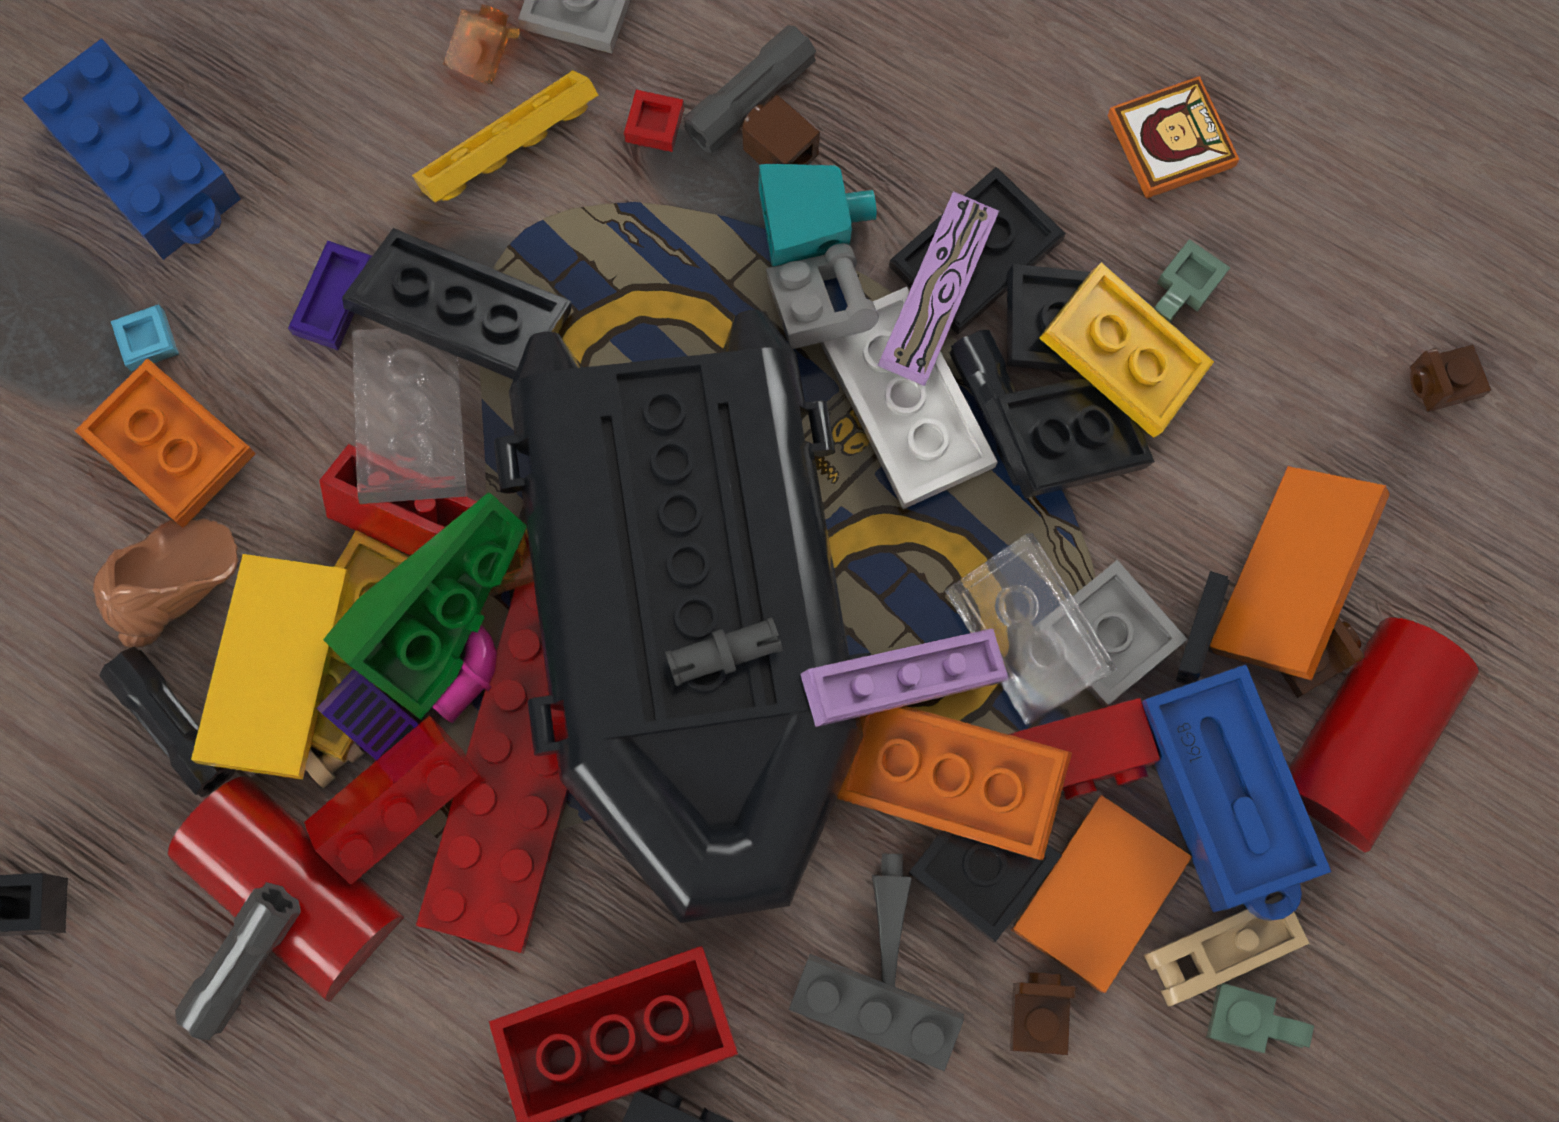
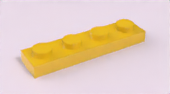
M572 70L413 174L412 177L421 191L435 203L440 199L443 201L450 200L461 194L467 187L466 182L481 172L488 174L502 167L508 160L507 155L519 147H530L543 140L548 134L547 129L560 120L568 121L580 116L587 110V103L599 95L590 78Z

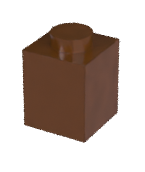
M777 94L765 106L762 104L755 106L743 121V150L760 165H809L819 155L820 131Z

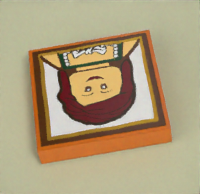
M1200 76L1110 107L1107 115L1146 199L1234 168L1240 160Z

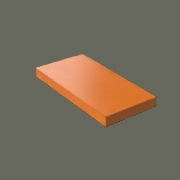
M1288 466L1209 647L1220 656L1312 681L1390 493L1386 485Z
M907 706L860 717L863 740L837 799L1038 860L1044 859L1072 752Z

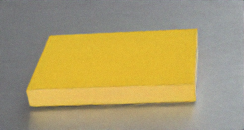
M1102 262L1090 272L1039 337L1153 438L1164 431L1214 363L1209 356Z

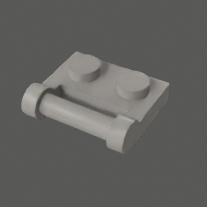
M844 243L836 244L830 247L825 255L766 268L768 284L785 335L792 349L866 332L877 324L879 319L874 303L865 297L855 271L857 260L852 247ZM838 279L848 306L846 310L834 312L823 282L824 280Z

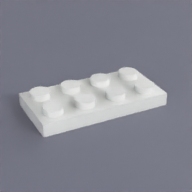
M908 287L873 301L879 319L871 330L820 342L903 509L995 468L998 462L941 351L925 386L878 366L910 292Z

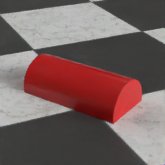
M1396 617L1386 618L1379 623L1362 650L1364 659L1352 666L1289 766L1308 815L1365 853L1372 849L1479 674L1474 660L1456 643L1427 626Z
M240 776L228 781L202 801L179 827L168 847V857L234 917L237 916L254 888H261L266 882L284 887L288 894L298 899L301 913L282 942L274 947L272 952L327 1002H330L404 918L400 912L361 877L350 885L315 852L307 829L246 776Z
M703 946L489 1021L517 1122H556L739 1056L728 1017Z

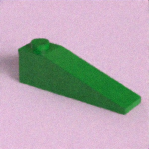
M488 492L359 597L323 640L350 667L418 718L422 719L457 678L464 663L459 657L471 632L478 633L485 618L480 612L492 587L501 584L526 531L527 525Z

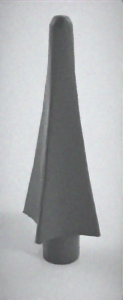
M882 853L881 875L872 874L880 940L881 982L895 987L899 945L912 877L903 876V854Z

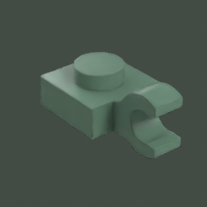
M1189 239L1161 274L1157 284L1166 289L1167 292L1154 309L1170 323L1185 303L1198 312L1226 276L1230 267Z
M1222 983L1217 986L1206 1038L1258 1053H1265L1268 1038L1303 1048V1046L1310 1048L1314 1025L1273 1015L1277 998Z

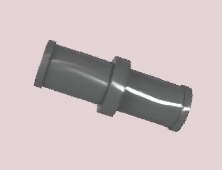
M770 617L765 621L726 634L723 629L712 632L713 638L673 651L669 650L665 654L675 685L678 686L683 682L720 670H724L725 674L735 672V665L775 652H782L783 648L780 639L777 638L779 634L774 620Z

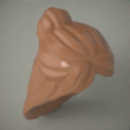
M204 518L197 521L192 519L184 528L174 520H170L158 526L143 541L123 549H115L109 555L107 561L94 578L93 591L95 593L96 606L100 610L103 620L115 631L119 632L118 638L123 646L139 648L151 645L161 636V632L168 623L186 614L218 584L224 583L231 577L238 564V548L234 542L235 539L232 536L231 530L225 525Z

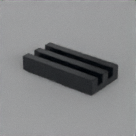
M1212 571L1209 572L1178 670L1177 682L1188 685L1199 680L1230 580H1227L1228 576Z

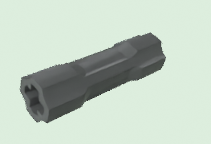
M787 25L762 47L759 55L717 93L708 95L683 117L684 128L691 139L705 152L713 153L739 130L741 123L755 106L763 104L783 85L790 84L816 61L814 55L816 50L809 38L804 36L797 27Z
M266 882L263 887L254 888L235 917L234 927L204 973L194 980L175 1010L177 1024L184 1027L191 1037L210 1040L214 1034L223 1031L241 1004V996L272 949L282 942L301 913L298 899L288 894L284 887Z

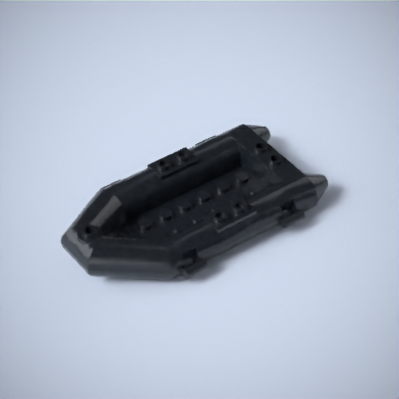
M747 310L735 315L723 351L720 353L583 367L558 333L549 331L533 334L528 339L509 389L514 435L496 438L494 440L500 492L511 494L522 491L549 696L527 700L534 755L557 754L560 781L680 923L788 907L794 898L863 740L860 717L819 727L815 726L800 674L811 668L872 655L871 653L849 655L815 462V456L824 457L836 452L827 402H805L797 354L761 310ZM806 415L809 416L813 444L805 441L802 420ZM517 450L519 453L529 456L531 474L524 478H520ZM767 618H773L779 634L777 638L780 639L782 644V652H775L735 665V672L725 674L724 670H720L683 682L681 685H675L665 654L666 651H673L713 638L712 632L723 629L726 634L765 621ZM551 708L563 711L567 738L555 742Z

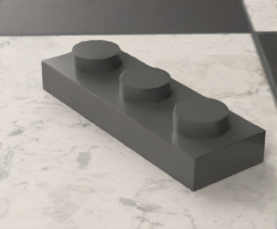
M809 954L789 1008L793 1012L942 1071L946 1069L964 1021L963 1013L812 954Z

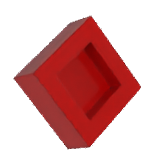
M636 89L624 130L625 142L673 152L684 112V100Z

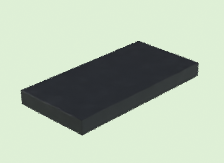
M395 228L391 230L342 297L343 306L346 310L510 379H513L529 337L539 332L550 331L558 333L571 313V301Z

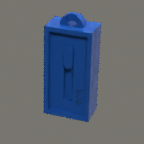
M102 38L22 98L46 129L163 260L185 243L198 244L201 243L200 241L210 237L220 227L221 214L241 200L225 173Z
M1247 665L1145 699L1142 705L1160 757V761L1154 765L1189 854L1192 856L1191 859L1212 912L1226 910L1244 903L1248 911L1259 919L1273 921L1286 918L1296 911L1300 905L1302 896L1300 883L1330 873L1331 869ZM1279 892L1283 896L1275 903H1265V898L1271 893Z

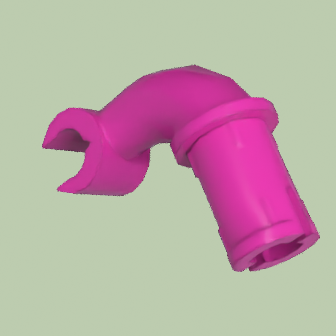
M482 625L478 633L471 632L465 644L464 663L457 678L432 706L452 724L483 689L489 691L491 688L489 683L495 672L497 652L491 635Z

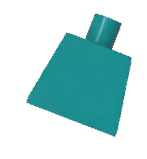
M759 165L758 191L772 267L825 255L827 250L836 244L844 243L850 246L851 223L876 220L877 218L876 200L873 190L845 193L841 169L835 165Z

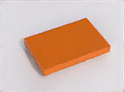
M148 358L75 430L79 436L182 528L256 454L245 442Z
M1100 795L1060 854L1062 855L1061 858L1044 878L1011 930L1099 992L1106 993L1192 856L1103 795Z

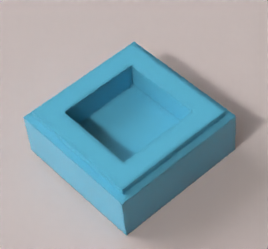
M159 304L111 321L124 364L130 371L136 370L147 358L156 363L179 354L165 311Z

